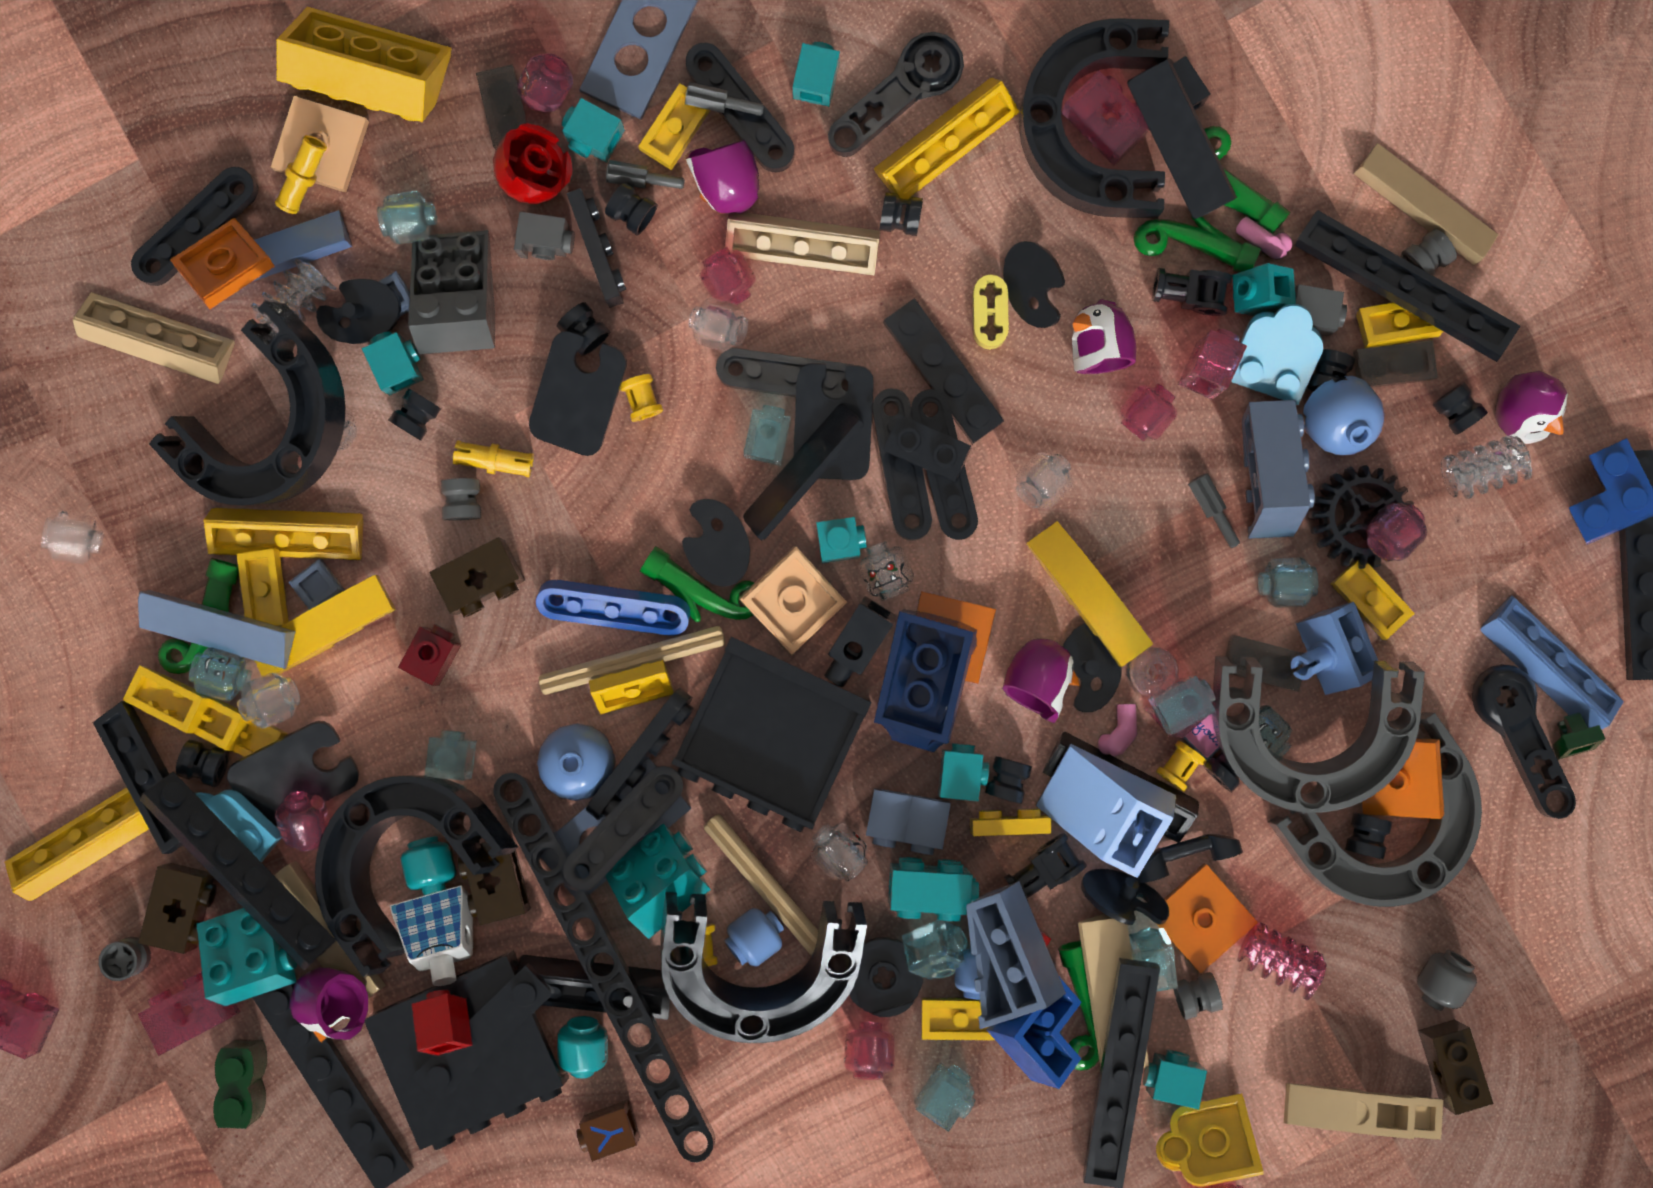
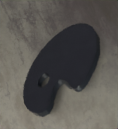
M1023 241L1015 244L1007 253L1003 268L1004 282L1007 284L1009 301L1021 319L1029 325L1037 328L1054 326L1059 322L1061 314L1051 303L1047 294L1052 288H1061L1065 285L1063 272L1050 251L1038 243ZM1032 297L1038 300L1039 306L1037 309H1034L1031 305Z
M353 279L344 281L339 285L340 292L346 300L342 307L335 308L323 305L319 306L316 311L319 327L331 339L349 344L369 343L370 339L374 336L390 332L395 327L401 315V302L395 291L383 283L370 279ZM343 317L350 319V325L346 328L340 323Z
M713 499L698 500L691 505L689 510L702 526L703 535L699 538L685 537L682 541L684 552L691 566L705 580L721 587L732 586L744 577L750 562V546L745 528L740 519L725 504ZM717 518L722 521L723 529L721 531H716L712 528L711 522L713 519Z
M1084 623L1072 631L1062 647L1070 652L1073 659V670L1081 680V687L1074 699L1073 706L1081 712H1094L1104 707L1114 696L1120 683L1122 667L1117 664L1099 637L1095 636L1087 624ZM1098 677L1101 679L1102 684L1099 690L1094 691L1091 688V682L1094 678Z
M1093 869L1088 871L1081 881V889L1085 897L1098 910L1121 923L1133 925L1136 920L1134 911L1143 913L1159 925L1165 924L1169 917L1170 910L1163 897L1148 884L1140 883L1138 878L1110 869ZM1137 897L1143 898L1146 902L1140 901Z

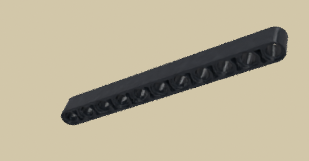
M517 773L503 774L494 784L493 793L495 800L679 1153L689 1162L697 1163L704 1161L710 1156L715 1145L716 1137L711 1124L589 892L577 891V898L571 905L566 906L560 902L558 891L565 884L562 879L561 870L569 854L533 785L527 778ZM519 781L523 787V794L517 801L509 802L505 796V789L511 782ZM530 815H537L541 822V828L534 836H527L522 828L524 820ZM548 849H554L559 856L557 867L551 871L544 870L540 863L541 855ZM575 867L574 873L576 877L582 879ZM585 917L591 919L595 924V934L589 940L581 939L576 932L578 922ZM602 952L609 954L614 961V968L608 975L599 974L594 967L596 956ZM618 988H625L632 995V1004L627 1010H620L613 1004V993ZM637 1023H642L650 1029L651 1039L646 1045H638L631 1038V1029ZM662 1059L669 1065L670 1074L667 1079L660 1081L650 1075L649 1065L652 1060ZM681 1095L687 1100L689 1108L685 1115L675 1116L669 1111L667 1104L671 1096ZM699 1131L703 1133L708 1141L707 1148L700 1152L692 1151L686 1143V1136L690 1132Z

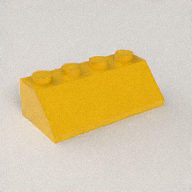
M307 6L277 38V81L291 84L296 89H309L326 94L335 100H347L361 104L370 110H382L396 114L408 121L423 122L437 103L452 48Z

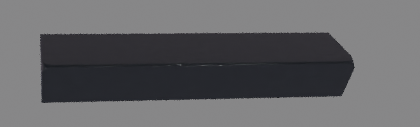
M1170 58L1128 80V87L1194 219L1200 218L1235 200L1237 196Z
M841 403L835 408L744 513V521L761 541L770 535L864 427L863 420L845 404Z
M1067 732L1062 733L1043 769L1044 774L1052 777L1069 745L1077 746L1176 795L1174 818L1165 831L1164 836L1177 843L1183 839L1198 816V800L1110 754L1105 755L1101 753L1098 748Z
M533 955L521 956L516 970L517 973L529 963L555 990V993L542 1006L606 1013L580 961ZM594 962L595 970L601 975H608L614 968L612 964ZM628 966L654 1018L668 1020L671 1000L665 989L662 970ZM625 988L616 989L612 997L613 1004L620 1010H627L632 1004L631 993Z

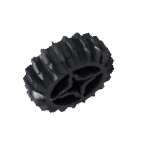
M1363 465L1359 467L1358 472L1353 467H1348L1344 469L1343 476L1339 473H1334L1330 476L1332 485L1323 483L1319 486L1320 492L1325 497H1315L1314 505L1319 507L1320 511L1310 512L1309 518L1319 520L1320 525L1311 528V533L1318 534L1322 532L1324 538L1318 541L1317 546L1319 548L1331 546L1327 555L1329 559H1335L1341 554L1340 562L1344 567L1349 566L1353 560H1359V569H1364L1367 562L1372 568L1381 566V558L1386 562L1395 559L1393 550L1398 552L1405 550V543L1400 538H1411L1414 534L1405 527V524L1414 523L1417 518L1413 515H1406V509L1412 508L1415 503L1413 501L1403 502L1401 496L1408 492V488L1404 486L1395 490L1394 486L1398 479L1396 476L1392 475L1383 481L1384 469H1375L1371 474L1369 466ZM1351 487L1367 488L1381 498L1370 503L1360 494L1356 495ZM1341 498L1342 502L1340 505L1344 510V518L1336 526L1335 509L1338 500ZM1374 509L1367 514L1368 517L1364 519V523L1350 526L1357 521L1361 511ZM1388 510L1389 527L1393 533L1388 528V536H1383L1385 530L1381 525V517ZM1356 532L1364 540H1369L1373 547L1370 549L1360 548L1352 545L1343 537ZM1378 536L1384 546L1392 549L1388 551L1383 550L1378 543ZM1399 541V545H1394L1393 542Z

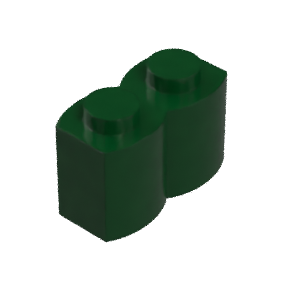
M234 1040L222 1047L218 1052L215 1061V1078L219 1090L213 1104L214 1120L218 1128L246 1129L261 1117L266 1104V1090L261 1078L267 1067V1050L263 1040Z

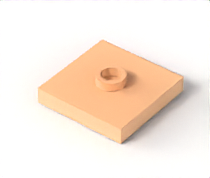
M294 96L271 168L274 171L285 174L287 165L294 162L303 137L305 135L314 136L327 145V149L323 153L315 172L317 176L315 183L346 193L369 121L365 117Z
M793 546L738 598L791 655L847 603L796 546Z

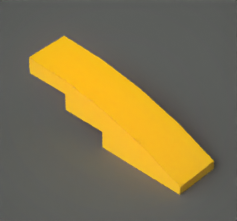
M1058 521L1026 543L1068 603L1074 606L1092 633L1099 637L1120 667H1123L1153 645V642L1121 599Z
M379 575L367 578L282 625L281 627L296 631L287 668L283 669L255 661L264 681H268L334 647L335 643L364 629L365 625L396 610Z
M139 665L123 698V701L185 733L195 734L224 750L234 751L243 757L288 735L287 732L253 715L142 665Z

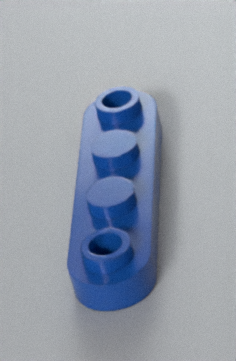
M549 580L541 585L536 597V607L539 612L553 620L674 636L686 630L690 619L689 605L683 599L672 595L564 580Z

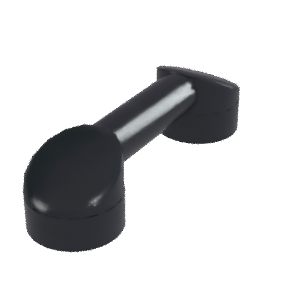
M1205 834L1158 848L1151 854L1139 874L1138 880L1140 883H1147L1162 879L1169 875L1167 862L1206 850H1210L1213 861L1235 857L1243 853L1241 843L1233 837Z

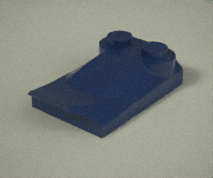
M906 609L899 611L874 723L884 726L891 740L930 752H935L941 745L949 743L970 658L977 646V629L965 623L927 612Z

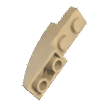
M1286 1083L1285 1124L1377 1136L1441 1140L1442 1099Z

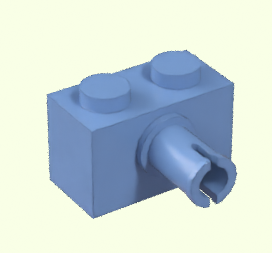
M1354 602L1320 611L1296 623L1307 650L1306 653L1294 657L1291 661V669L1301 664L1303 665L1301 669L1293 672L1298 679L1307 680L1316 674L1325 695L1360 687L1372 680L1374 661H1378Z

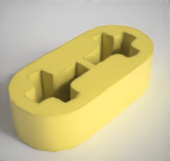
M990 274L983 276L977 281L972 294L974 340L980 347L989 350L1001 346L1009 330L1007 284L999 276ZM987 284H992L994 291H1000V295L995 297L993 308L987 309V297L980 295V292L985 291ZM987 316H993L994 328L1001 330V333L996 334L993 341L988 340L987 334L980 332V329H984L987 325Z

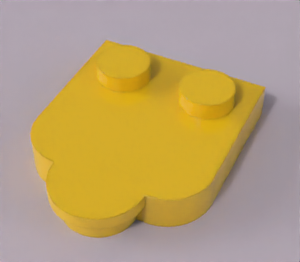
M1242 1093L1200 1102L1199 1110L1185 1106L1179 1107L1171 1117V1131L1164 1133L1156 1145V1154L1160 1163L1169 1170L1181 1171L1185 1180L1197 1187L1263 1175L1264 1173Z

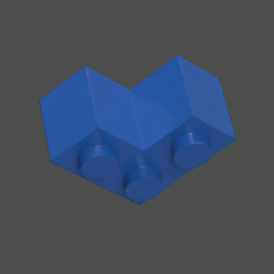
M1627 438L1589 455V461L1605 491L1569 507V511L1586 545L1653 516V488Z
M1061 978L1060 980L1066 994L1048 1008L989 1026L986 1029L1031 1081L1060 1089L1082 1059L1060 1034V1031L1082 1003Z

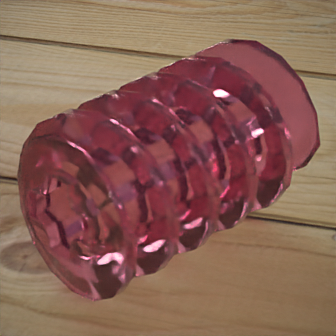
M1262 922L1257 923L1249 930L1237 958L1238 962L1242 961L1245 957L1249 958L1247 970L1251 972L1259 964L1263 965L1261 977L1264 979L1268 978L1273 971L1276 972L1275 984L1281 986L1287 978L1290 979L1288 991L1293 994L1301 985L1304 986L1302 998L1307 1001L1314 995L1322 983L1327 966L1322 953L1318 951L1310 952L1309 947L1304 944L1296 946L1295 939L1289 936L1283 938L1281 932L1275 929L1269 931L1268 926Z

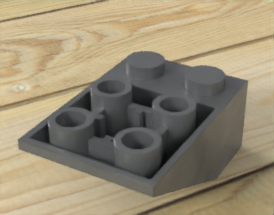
M488 230L413 236L408 326L418 354L495 348V305Z

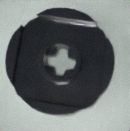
M877 937L864 942L858 977L849 994L852 1001L866 1012L878 1017H892L908 1010L917 998L923 984V971L917 955L903 941L898 939ZM885 966L887 971H894L895 977L890 979V986L883 987L881 982L874 983L873 976L878 974L879 967Z

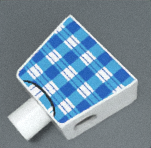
M462 885L390 905V910L409 963L418 971L430 969L434 986H445L456 981L454 962L468 959L473 954V917L467 902V896L470 894Z

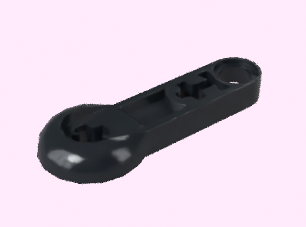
M938 32L921 33L911 39L903 49L894 72L832 124L828 132L829 146L832 151L842 157H850L856 154L915 102L932 96L942 95L951 90L961 78L964 68L963 53L957 42L948 35ZM931 55L932 60L934 56L939 57V70L933 72L932 68H930V72L923 69L925 67V57ZM871 105L874 109L881 106L882 119L879 121L875 118L868 120L864 124V129L868 132L863 135L859 125L852 119L857 117L858 122L861 123L868 115V106ZM843 128L851 129L856 135L855 143L848 148L840 147L834 141L835 134Z
M1500 664L1489 667L1479 675L1473 685L1472 702L1476 713L1482 721L1501 735L1537 810L1546 817L1557 819L1568 817L1575 809L1576 798L1537 719L1538 694L1535 683L1526 672L1516 666ZM1501 687L1502 690L1511 691L1512 696L1507 698L1508 706H1506V703L1497 702L1496 698L1501 695L1499 689ZM1534 758L1545 760L1546 765L1541 767V771L1545 779H1555V783L1545 784L1540 773L1531 772V767L1535 765ZM1538 784H1545L1542 787L1538 788ZM1553 790L1560 791L1564 797L1563 807L1556 812L1549 810L1546 804V797Z

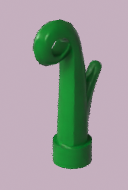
M1220 126L1207 127L1204 130L1209 140L1211 138H1218L1221 141L1220 148L1215 151L1220 160L1230 150L1231 137ZM1223 167L1237 196L1235 200L1224 206L1246 215L1261 227L1274 234L1291 212L1278 201L1272 202Z
M1203 216L1197 219L1192 217L1198 227L1168 219H1154L1140 225L1134 233L1135 247L1144 255L1156 256L1161 254L1167 246L1168 238H1171L1233 267L1232 270L1238 273L1252 269L1261 248L1247 242L1242 244L1213 227ZM1155 234L1158 243H1149L1146 240V236Z
M657 546L651 551L639 571L653 581L657 580L675 596L683 599L689 605L690 616L695 622L701 621V615L696 604L713 613L735 620L748 619L754 616L746 606H740L738 598L742 591H747L755 582L741 581L737 583L730 593L729 601H727L670 559V554Z
M211 558L205 574L208 579L202 605L229 612L233 584L236 585L239 576L238 565ZM169 639L162 643L159 648L158 660L163 669L169 673H187L197 667L206 655L209 647L192 642L189 646L182 640ZM175 648L183 656V660L180 662H175L171 657V652Z
M1081 940L1061 945L1058 951L1062 966L1067 968L1076 996L1082 1002L1080 1007L1088 1035L1072 1039L1069 1045L1077 1054L1082 1046H1089L1087 1054L1082 1057L1074 1068L1083 1071L1094 1067L1099 1062V1054Z

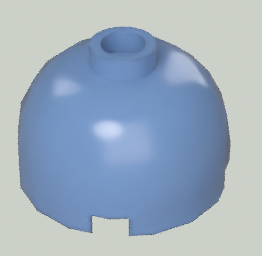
M1345 376L1347 380H1341L1336 383L1333 379L1324 382L1312 392L1304 405L1303 413L1306 416L1305 431L1320 448L1335 455H1354L1367 449L1376 441L1382 431L1385 416L1382 401L1365 380L1355 376Z
M578 723L562 726L549 734L540 747L537 760L539 776L547 789L562 799L573 801L593 797L614 771L616 763L612 746L605 734L593 726Z

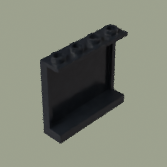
M731 637L691 726L671 764L678 766L677 772L679 775L697 783L701 777L714 783L711 790L724 797L733 799L734 794L748 799L749 801L746 806L760 814L767 816L771 810L784 816L781 823L794 830L803 832L804 827L813 830L817 817L872 702Z
M514 950L456 975V981L452 984L432 986L378 1010L365 1018L364 1023L419 1150L431 1145L434 1150L441 1149L456 1140L455 1134L468 1129L470 1134H474L492 1124L490 1119L503 1113L505 1118L512 1117L527 1109L525 1103L539 1097L541 1102H545L563 1092L561 1087L567 1082L569 1075L568 1073H561L535 1012L439 1105L412 1077L433 1056L432 1054L417 1051L412 1004L426 1000V995L430 992L449 990L451 995L466 999L470 1020L517 974L516 967L519 961Z

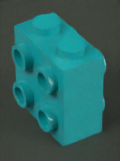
M664 823L631 848L605 875L627 919L648 939L661 930L666 892L677 893L678 911L683 912L692 905L690 904L691 894H706L711 890L702 876L707 872L706 868L695 854H689L693 850L690 842L680 831L673 834Z
M899 857V863H890L888 903L890 910L897 912V917L920 919L921 912L935 913L938 920L960 921L961 915H967L966 905L979 898V882H976V878H973L971 872L959 860L938 859L937 866L924 865L922 858Z
M244 908L197 923L205 999L228 1006L297 982L295 968H297L298 964Z

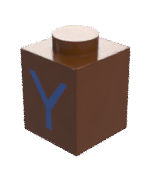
M628 1100L584 1115L579 1123L580 1129L576 1130L580 1148L583 1152H589L592 1162L637 1146L640 1138Z

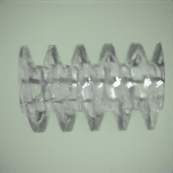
M295 259L293 262L298 273L295 274L288 270L283 271L288 282L287 285L274 281L272 285L277 295L273 296L266 292H263L261 295L264 301L285 303L304 323L306 318L301 309L304 308L315 312L317 307L312 298L315 297L325 301L327 295L323 286L336 290L337 287L310 262L306 263ZM252 303L250 306L256 315V319L262 324H269L273 328L271 332L277 335L279 332L278 327L268 315L259 312L258 308L260 305Z
M1508 435L1502 437L1500 441L1493 440L1487 442L1485 446L1478 445L1472 447L1471 451L1465 449L1458 452L1456 456L1450 454L1444 456L1441 460L1442 477L1449 494L1453 497H1457L1458 491H1461L1466 499L1473 498V486L1476 487L1480 494L1488 493V481L1496 490L1503 487V476L1510 485L1516 484L1518 480L1517 472L1524 480L1532 478L1530 454L1524 442L1518 436Z

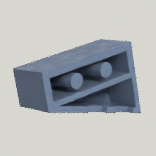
M1295 400L1249 402L1242 417L1244 467H1249L1252 489L1246 490V503L1253 502L1255 514L1252 525L1248 526V539L1294 537L1309 508L1314 506L1315 500L1313 485L1307 484L1306 472L1309 469V453L1307 449H1302L1301 437L1304 434V419L1302 414H1297Z
M1019 881L988 892L966 905L971 955H975L978 978L974 982L975 991L980 994L982 1013L978 1017L980 1029L1048 1008L1066 994Z

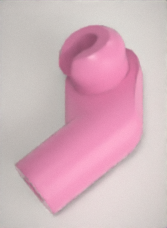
M1249 217L1243 218L1237 225L1236 233L1252 245L1261 248V251L1272 259L1285 257L1293 246L1292 240L1287 234L1278 233L1274 236Z
M1117 704V727L1111 734L1100 736L1098 747L1101 753L1105 755L1111 754L1112 756L1121 755L1136 739V704Z

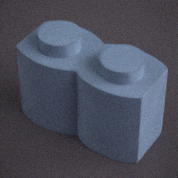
M874 788L866 836L873 837L872 844L895 848L896 841L911 844L910 851L933 855L934 848L943 849L951 803L934 798Z

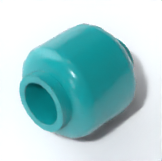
M437 836L408 843V850L403 852L400 857L407 887L411 890H422L423 896L446 890L445 883L452 881L456 876V868L450 845L446 842H439Z
M578 1016L570 1019L557 1034L558 1065L564 1071L571 1073L575 1078L593 1076L594 1072L602 1069L608 1061L607 1029L593 1017Z

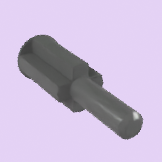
M689 82L686 89L685 105L721 113L725 112V108L759 116L764 111L763 104L729 97L728 90Z
M609 160L606 168L607 183L621 185L626 182L632 187L644 189L647 184L677 189L684 188L685 184L684 178L651 173L648 166Z
M1207 473L1196 477L1188 485L1207 518H1214L1230 548L1238 546L1240 541L1223 512L1227 507L1210 476Z

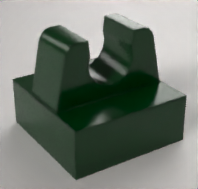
M1578 712L1564 716L1563 721L1557 723L1561 737L1552 745L1557 759L1560 760L1595 750L1606 738L1600 725L1588 728Z

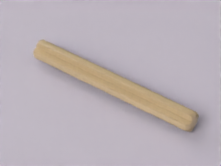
M715 626L545 673L539 676L540 689L543 694L548 695L588 684L589 680L603 677L606 674L636 668L645 663H654L661 660L667 662L725 645V637L722 628Z
M719 814L713 816L705 823L704 830L812 956L817 942V928L723 817Z

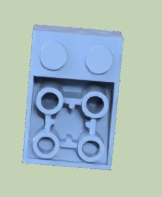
M1070 744L1036 806L1102 861L1138 878L1174 818L1176 795Z

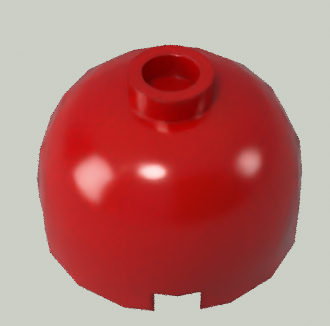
M521 124L517 129H511L500 140L493 156L494 176L500 188L509 197L521 203L539 204L554 198L570 182L573 172L571 157L568 151L563 154L561 148L557 145L560 139L554 133L539 125Z

